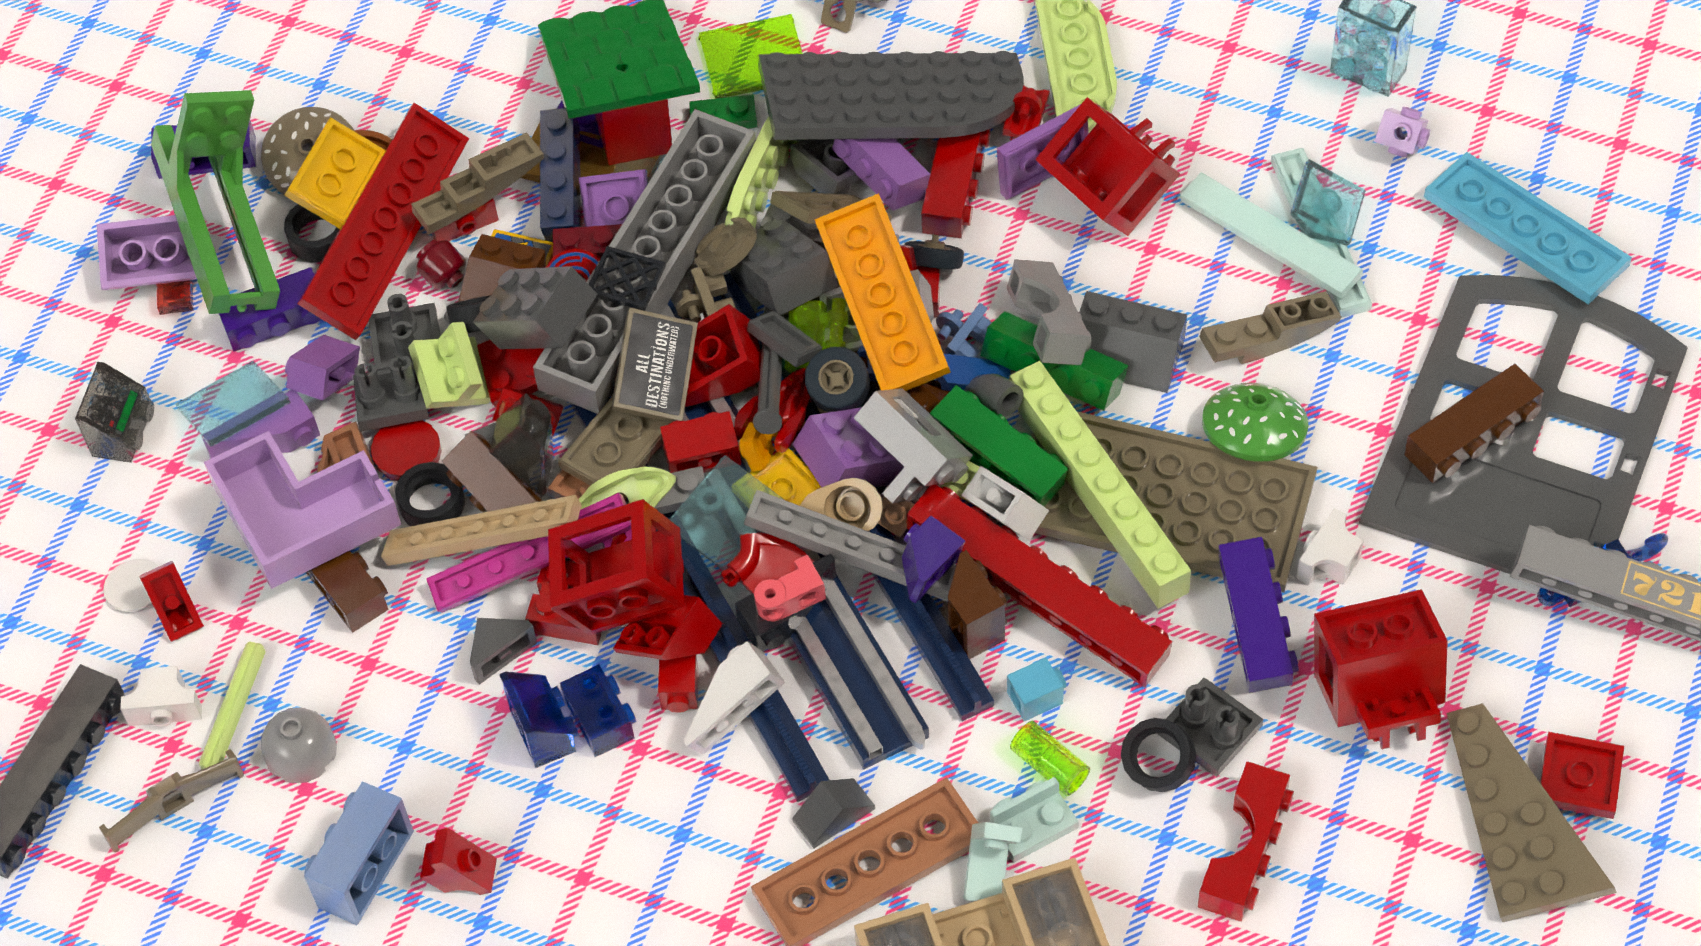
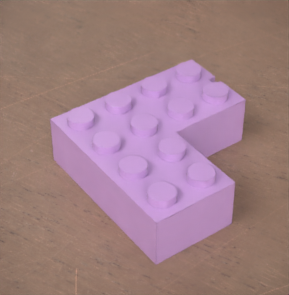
M269 431L204 462L215 491L271 589L401 525L395 502L381 478L379 479L378 473L364 450L299 482Z

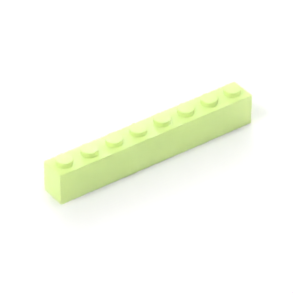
M1041 361L1009 375V380L1020 386L1024 393L1022 403L1017 409L1047 453L1057 455L1068 468L1066 480L1156 607L1159 609L1188 594L1191 579L1190 568Z

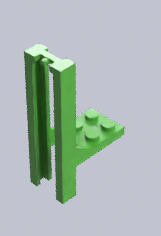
M251 90L184 93L175 134L172 125H155L151 141L152 149L209 314L229 313L230 307L237 305L236 307L239 312H245L247 304H254L255 310L276 309L280 294L276 277L243 188V145L255 101ZM192 157H209L256 292L230 294L188 174Z

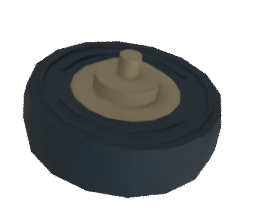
M933 234L932 240L909 241L904 244L913 247L916 265L937 268L939 270L960 269L962 267L964 250L939 241V235Z

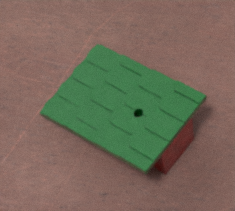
M643 0L634 6L617 5L607 8L603 12H582L574 15L572 18H551L538 24L539 35L568 118L595 115L608 165L667 154L672 146L668 99L700 93V84L663 0Z

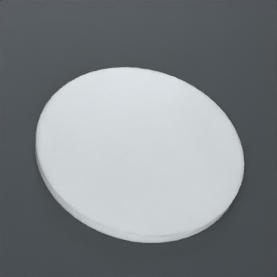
M133 559L115 567L107 576L103 589L104 596L110 606L123 612L139 611L150 606L152 602L139 576L159 566L150 560Z

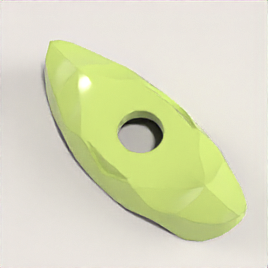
M638 467L614 472L588 487L579 498L582 504L581 509L617 493H624L629 503L644 499L655 507L672 489L676 482V476L664 469L655 467Z

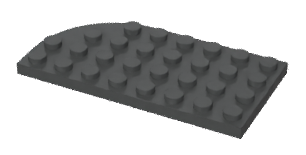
M904 51L886 54L880 52H869L867 54H849L846 52H837L835 54H816L813 52L783 54L774 52L771 54H759L758 68L774 140L947 138L966 136L988 130L1010 117L1015 110L1014 96L1018 92H1022L1024 85V76L1017 53H1010L1008 51H998L996 53H978L975 51H966L964 53H945L942 51L912 53Z

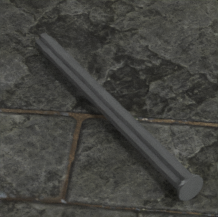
M765 306L764 314L771 312V310H769ZM762 343L758 411L754 415L753 425L762 434H773L779 431L782 426V417L779 414L782 357L764 343Z

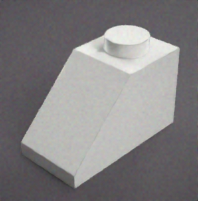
M980 466L961 495L1027 540L1031 539L1049 512L1048 509L982 466Z

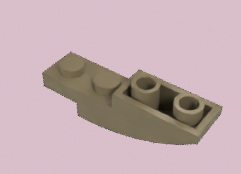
M1324 291L1268 304L1263 314L1204 327L1199 337L1214 363L1238 358L1239 362L1244 364L1298 345L1335 325L1341 320L1342 316L1327 292Z

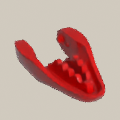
M806 368L794 371L781 381L779 414L782 417V426L774 440V449L780 453L788 450L801 430L811 401L805 385ZM758 396L749 400L739 410L735 418L734 429L737 440L742 438L748 424L753 422L754 415L758 411Z

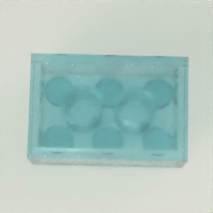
M1343 0L1337 12L1330 72L1342 79H1347L1364 86L1372 92L1389 97L1407 70L1417 6L1403 0Z

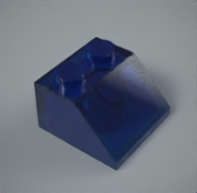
M507 671L499 674L509 710L535 769L577 752L573 738L579 736L572 716L564 717L561 708L565 706V702L558 686L551 688L546 675Z

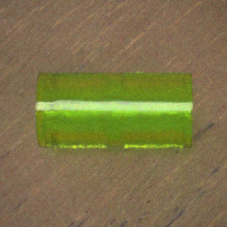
M1033 720L1026 723L1011 741L1010 750L1046 780L1055 777L1059 782V791L1065 796H1070L1076 792L1090 773V767Z

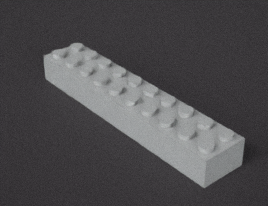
M695 109L610 243L609 247L666 263V267L657 284V290L654 291L645 311L656 314L663 312L694 261V257L697 256L695 251L698 244L714 228L727 207L736 180L756 141L755 131ZM617 256L620 262L627 260ZM612 257L607 258L603 266L604 269L615 265ZM634 263L623 267L626 275L638 271ZM640 263V265H641L642 268H645V267L650 266V265H646V264ZM618 269L607 273L610 281L622 277ZM657 269L646 273L649 281L654 279ZM595 270L592 272V274L590 275L589 279L587 280V283H588V284H589V282H590V280H591V278H592V276H593ZM603 276L598 277L594 285L595 288L606 284ZM641 276L630 280L633 288L644 284ZM625 282L614 286L617 294L629 290ZM609 288L602 291L612 294ZM648 288L637 292L640 301L645 299ZM632 295L625 297L635 301ZM595 298L563 347L545 348L536 361L533 369L538 390L598 414L608 402L615 389L626 315L631 307Z

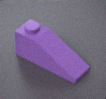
M289 390L202 440L211 459L267 431L272 435L281 453L292 452L299 447L308 445L313 439L320 436V432L314 415L296 391Z

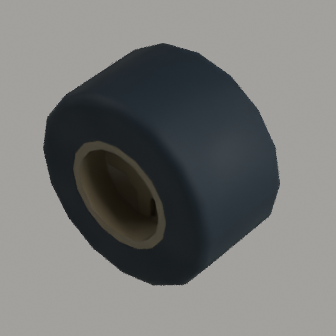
M830 347L821 350L811 358L805 370V385L811 400L818 408L829 413L858 408L864 403L870 389V377L864 361L857 353L845 347Z

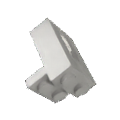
M903 388L875 391L854 417L863 428L904 466L882 493L891 503L910 502L911 500L919 499L929 486L942 485L951 481L955 483L968 470L966 463L973 455Z

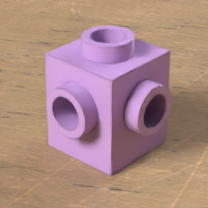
M1403 106L1401 111L1388 108L1384 111L1374 142L1389 146V153L1407 157L1408 153L1414 154L1418 152L1419 148H1425L1431 131L1426 128L1429 120L1421 118L1422 112ZM1403 127L1407 130V137L1402 133Z

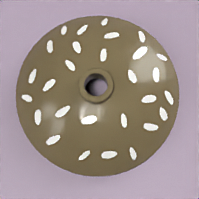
M321 107L298 108L287 112L277 119L267 131L261 148L262 166L273 187L283 195L286 193L310 152L304 151L303 146L307 143H315L330 117L354 130L346 119L332 110Z

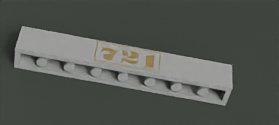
M1529 525L1520 540L1510 577L1701 642V582H1698L1695 577L1688 574L1677 575L1663 570L1658 564L1639 562L1627 558L1624 553L1617 550H1603L1591 546L1584 539L1568 538L1556 534L1549 527Z

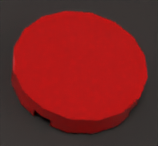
M423 420L383 427L374 436L371 445L372 459L375 467L392 481H398L406 470L417 464L427 462L439 463L442 453L438 433L431 424Z

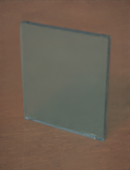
M251 361L175 403V405L207 444L212 447L291 402L288 396L254 361Z
M725 455L669 520L680 527L682 540L720 569L724 570L728 568L727 564L740 551V535L765 533L743 525L756 490L780 499L783 498Z

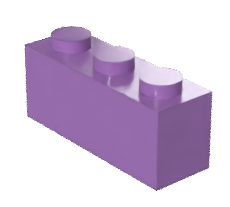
M895 138L834 140L832 150L876 194L879 193L881 200L892 211L924 199L931 174Z

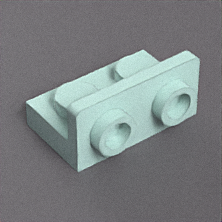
M1055 777L1047 781L1040 780L1033 783L1023 794L1013 799L1008 797L999 801L990 811V823L1022 827L1021 843L1009 844L1008 855L1013 863L1079 828V821L1059 793V782Z

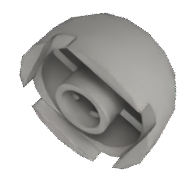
M302 707L288 708L277 713L267 723L261 735V753L269 771L274 776L276 774L278 777L284 778L285 782L292 784L307 783L320 777L326 771L325 767L330 763L331 758L334 760L336 756L337 741L329 723L319 713Z

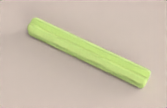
M250 641L245 644L200 758L199 766L201 770L219 763L225 758V751L229 748L266 653L264 646L260 643Z

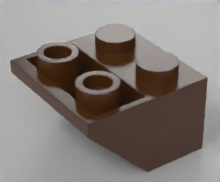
M967 550L959 555L948 594V623L968 658L972 659L1005 641V625H1007L1005 607L1007 606V601L1003 592L998 587L993 588L987 580L988 575L983 564L979 560L974 561Z

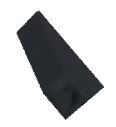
M832 554L813 562L815 569L824 582L825 591L836 577L835 558ZM754 593L735 602L737 621L751 643L762 651L781 646L786 639L792 636L814 606L807 607L779 621L771 622L762 619L758 615Z

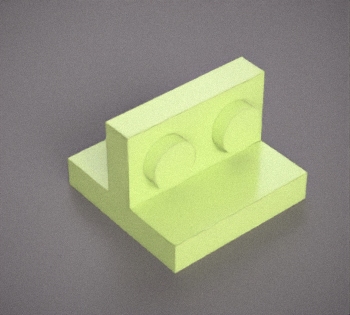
M464 322L451 323L438 339L414 340L408 346L427 409L488 404L491 401L475 337H468Z

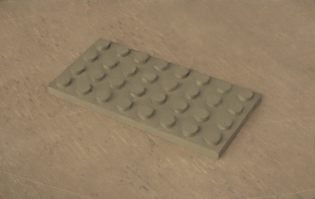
M1077 411L1191 571L1223 578L1218 558L1219 545L1262 537L1265 549L1271 548L1273 552L1275 569L1270 570L1272 582L1279 581L1281 591L1285 593L1317 475V466L1283 458L1273 461L1244 460L1223 452L1209 441ZM1032 432L1031 437L1035 440L1036 444L1044 451H1046L1040 443V441L1035 436V434ZM1065 480L1062 488L1044 506L1049 512L1035 533L1118 553L1069 482Z

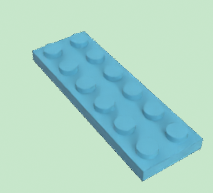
M1468 152L1425 188V199L1588 305L1630 266L1632 259L1630 255Z

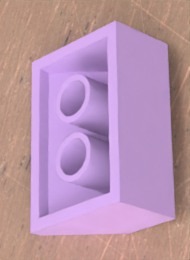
M175 215L96 224L102 290L197 279Z

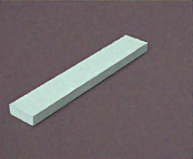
M1304 148L1272 155L1271 164L1300 231L1355 264ZM1361 278L1342 299L1326 290L1342 316L1341 318L1371 311L1372 309L1371 299Z
M1202 172L1180 194L1183 203L1341 299L1363 276L1362 268Z

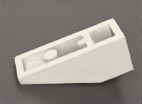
M746 641L743 645L733 648L729 652L727 659L718 666L683 740L687 747L702 755L705 754L785 683L762 650Z

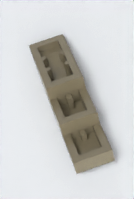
M526 132L468 159V169L440 181L441 190L412 203V213L427 233L431 234L494 198L543 160L544 154Z

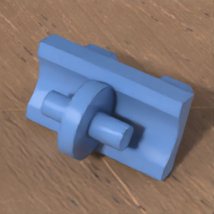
M979 303L964 324L961 321L964 314L958 309L952 314L948 312L939 314L936 318L937 326L940 329L937 333L938 338L945 341L948 336L953 337L945 348L944 354L976 358L980 350L965 339L970 335L983 345L987 327L992 323L983 316L988 309L987 307Z

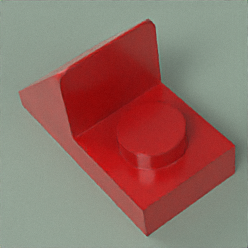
M173 561L167 562L139 576L171 642L204 627Z

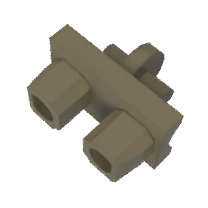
M701 266L691 269L695 281L693 285L695 294H692L691 290H684L681 293L682 299L676 304V310L680 317L690 318L692 322L696 323L701 320V313L706 318L728 304L736 308L731 297L714 302L713 297L728 293L723 273L715 276L704 275Z

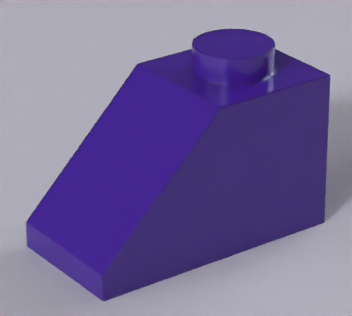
M930 516L921 526L917 523L914 524L904 537L907 545L901 558L909 599L915 604L957 562L966 542L933 516Z

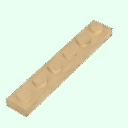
M576 495L390 530L381 558L387 566L546 537L548 536V529L578 520L582 504Z

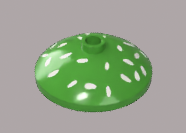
M1239 383L1219 390L1208 399L1202 414V426L1208 439L1223 452L1249 461H1273L1291 455L1304 443L1309 426L1307 414L1295 398L1277 387L1262 383Z

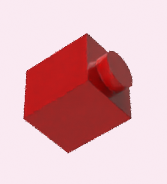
M691 655L670 660L659 659L658 696L661 710L680 713L688 709H698L699 667L697 656Z

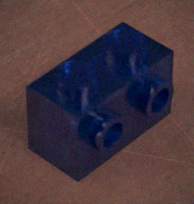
M600 664L559 683L564 702L594 757L635 739L632 724L637 722L635 715L627 702L621 704L617 697L621 692L612 674L606 676Z

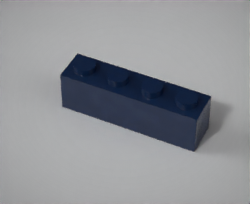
M565 108L540 110V150L544 154V159L540 161V229L545 241L553 242V229L581 227V191L579 178L581 177L580 125L577 117L568 118Z

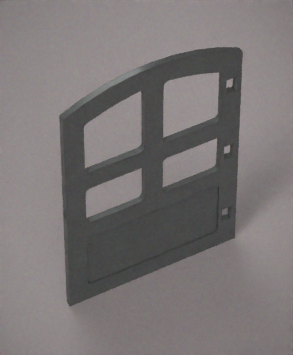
M1460 275L1414 388L1410 391L1407 405L1365 504L1359 524L1511 574L1520 540L1529 525L1549 527L1556 534L1568 538H1581L1588 541L1591 546L1605 548V550H1615L1688 347L1666 330L1640 314L1600 296H1597L1588 305L1556 283L1502 275ZM1479 304H1501L1554 311L1558 317L1535 376L1532 379L1544 390L1540 413L1528 423L1523 421L1516 426L1506 445L1491 443L1481 456L1476 459L1469 458L1461 464L1460 468L1452 476L1447 478L1443 476L1432 483L1404 455L1408 435L1431 420L1439 396L1446 384H1453L1475 391L1501 373L1457 357V352L1476 306ZM1589 322L1629 342L1653 358L1654 364L1637 410L1634 413L1614 409L1558 389V384L1583 323ZM1656 374L1668 376L1664 389L1652 385ZM1547 417H1555L1620 438L1624 442V446L1613 476L1609 479H1603L1536 457L1533 454V450ZM1625 458L1637 461L1633 475L1621 470Z

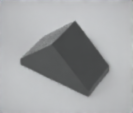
M477 618L470 666L474 679L479 685L537 643L533 625L528 620Z
M854 778L821 781L793 816L792 821L813 849H815L876 808L875 804Z

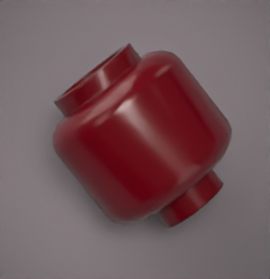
M434 239L427 243L416 255L418 259L417 271L434 289H443L446 286L453 289L463 281L464 274L462 272L466 267V259L448 240L438 242Z

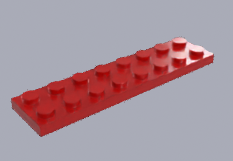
M414 102L408 109L385 149L383 156L297 304L356 341L363 332L421 227V223L412 213L411 204L434 194V190L441 188L440 181L448 178L470 138Z

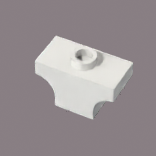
M1333 508L1319 531L1313 530L1309 534L1303 548L1305 552L1299 559L1297 580L1310 585L1316 579L1328 578L1344 585L1361 559L1364 543L1363 539L1351 534L1345 526L1346 513Z
M177 666L141 669L138 687L132 693L121 696L120 710L129 727L152 724L155 726H168L173 722L202 720V705L195 690L185 688V682Z

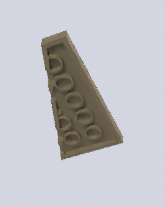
M1481 703L1446 713L1502 922L1617 893L1614 885L1485 705Z

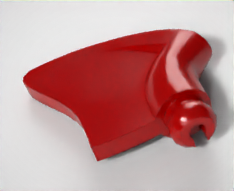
M767 533L740 535L739 553L727 564L728 568L721 571L720 577L728 587H735L740 582L753 594L757 585L762 581L768 579L777 580L795 571L794 561L808 554L795 544ZM808 555V557L810 558L811 562H812V563L815 562V561Z

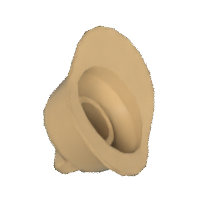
M859 478L843 479L816 489L808 494L800 504L804 508L865 531H870L877 525L883 511L882 499L877 489L866 480Z

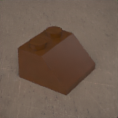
M481 234L469 256L458 302L492 295L498 286L499 278L509 269L545 268V250Z

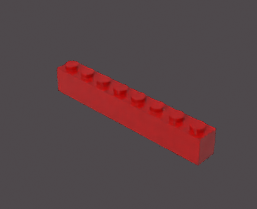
M938 485L929 486L907 513L908 530L916 523L921 526L930 516H933L963 538L966 542L961 553L967 550L974 561L979 560L983 564L988 575L987 580L993 587H998L1005 595L1144 688L1169 657L1173 641L1169 639V635L1162 628L1156 625L1149 626L1140 620L1138 614L1130 607L1117 605L1109 599L1104 590L1096 585L1089 586L1078 579V575L1071 568L1065 565L1059 566L1049 560L1048 555L1041 548L1035 545L1028 546L1019 540L1018 535L1007 526L1000 527L989 520L988 515L982 509L976 506L969 507L960 501L959 496L950 488H941Z

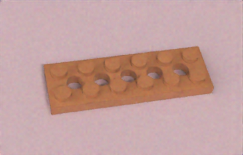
M946 777L752 885V893L785 945L803 946L968 853L972 824L978 823V821ZM937 820L945 825V829L941 833L930 834L924 829V826L930 821ZM904 838L911 841L913 846L909 851L901 853L895 851L892 848V844L894 841ZM866 857H875L880 861L879 867L872 871L863 870L859 863ZM834 875H841L848 881L841 889H831L827 886L826 882ZM806 893L813 896L815 900L811 906L799 908L793 903L795 897Z

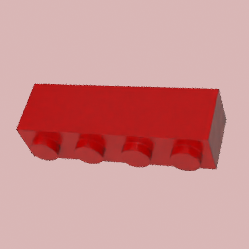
M991 128L966 136L939 138L921 212L922 233L962 239L964 226L971 225L973 206H969L971 199L976 200L979 180L975 178L976 173L983 172L985 154L981 153L982 147H988Z

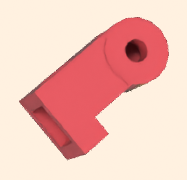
M808 555L794 561L795 571L777 580H764L757 585L754 591V598L758 615L762 619L771 622L779 621L826 599L824 582Z

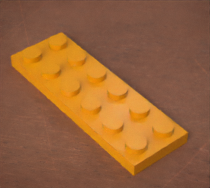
M879 193L814 219L880 389L903 388L907 391L951 373Z

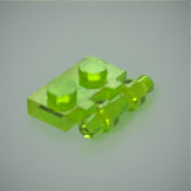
M833 298L832 308L828 313L827 305L822 300L809 301L789 311L788 322L822 346V350L830 347L846 348V342L843 341L844 326L848 324L849 314L845 311V299ZM825 328H830L829 339L824 342ZM785 360L784 368L789 373H793L800 368H807L809 362L795 367Z

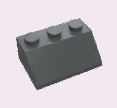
M1086 291L1079 312L1087 331L1091 334L1090 349L1129 365L1123 383L1168 393L1185 341L1187 314Z

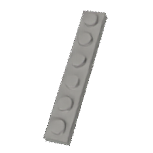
M756 490L743 525L826 556L832 554L836 560L907 586L901 558L906 547L905 545ZM954 564L927 591V594L948 601V594L957 565Z

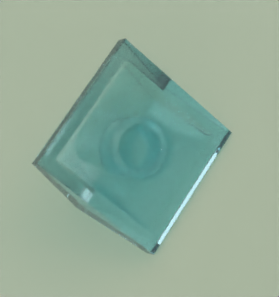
M1308 159L1303 169L1290 215L1309 237L1348 246L1354 234L1366 190Z

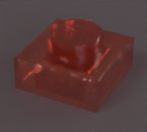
M192 280L156 284L157 309L160 315L194 311Z

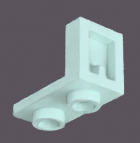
M990 822L972 824L963 895L964 900L974 902L1002 893V880L1005 879L1009 844L1021 843L1022 827Z

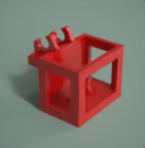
M1088 97L1035 159L1102 221L1127 236L1130 235L1180 175L1171 166L1175 161V157L1169 154L1163 159L1164 155L1175 147V142L1171 138H1168L1154 150L1149 147L1153 140L1152 137L1146 134L1140 139L1146 130L1152 128V121L1146 118L1130 130L1112 113ZM1089 118L1094 120L1097 124L1065 162L1058 159L1057 156Z
M644 499L548 529L550 608L588 635L684 607V563L681 551L680 527ZM631 520V540L625 541L627 536L625 533H621L613 537L611 546L590 553L571 540ZM565 555L579 564L580 586L567 590Z
M1415 590L1314 613V676L1337 727L1361 723L1367 739H1372L1374 742L1380 741V748L1382 750L1390 748V730L1407 727L1410 734L1416 733L1417 741L1426 740V727L1441 723V712L1437 705L1446 702L1448 640L1423 590ZM1330 677H1333V688L1328 679Z

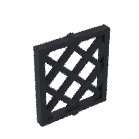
M607 246L598 266L594 269L595 272L589 285L598 294L596 298L645 311L654 291L657 290V284L666 267V263ZM617 256L627 260L620 262ZM612 257L615 265L604 269L603 266L607 258ZM634 263L638 271L626 275L623 267ZM640 263H643V264H646V265H650V266L645 267V268H642L641 265H640ZM618 269L622 277L610 281L607 273ZM657 269L654 279L649 281L646 273ZM603 276L606 284L595 288L594 285L598 277ZM641 276L644 284L633 288L630 280ZM625 282L629 290L617 294L614 286ZM609 288L612 294L602 291ZM648 288L645 299L640 301L637 292ZM632 295L635 301L625 297Z

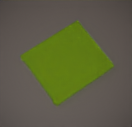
M792 14L698 32V40L701 43L713 89L712 94L715 98L731 97L763 90L758 68L759 54H771L774 52L803 54Z

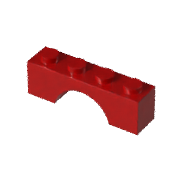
M1249 761L1246 762L1235 792L1233 810L1245 820L1251 831L1252 838L1241 851L1234 855L1211 858L1199 890L1198 908L1240 922L1243 920L1246 909L1253 911L1260 890L1254 887L1257 877L1265 878L1271 856L1266 854L1270 843L1277 844L1283 823L1277 822L1281 811L1288 813L1293 799L1294 791L1288 789L1289 774Z

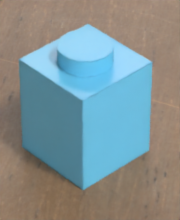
M1046 657L1007 675V694L1024 722L1063 704L1064 688L1067 687L1065 678L1058 667L1053 669Z

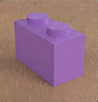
M322 335L289 357L285 366V373L287 374L286 388L320 400L326 399L353 380L355 368L358 366L360 346Z

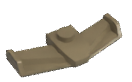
M231 749L225 751L228 759L185 776H180L178 772L173 773L146 790L148 797L111 828L108 829L104 823L99 826L112 851L118 852L120 850L118 848L119 844L157 815L162 821L194 802L192 794L236 775L240 779L243 778L244 772Z

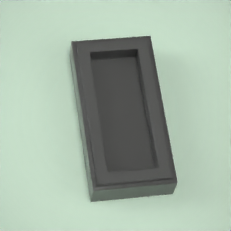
M775 311L749 320L747 331L795 367L810 362L811 358L822 350V346Z

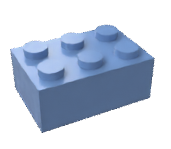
M363 781L356 792L349 794L337 823L329 826L324 837V844L317 855L310 857L305 867L304 878L319 909L352 924H359L414 832L401 797Z

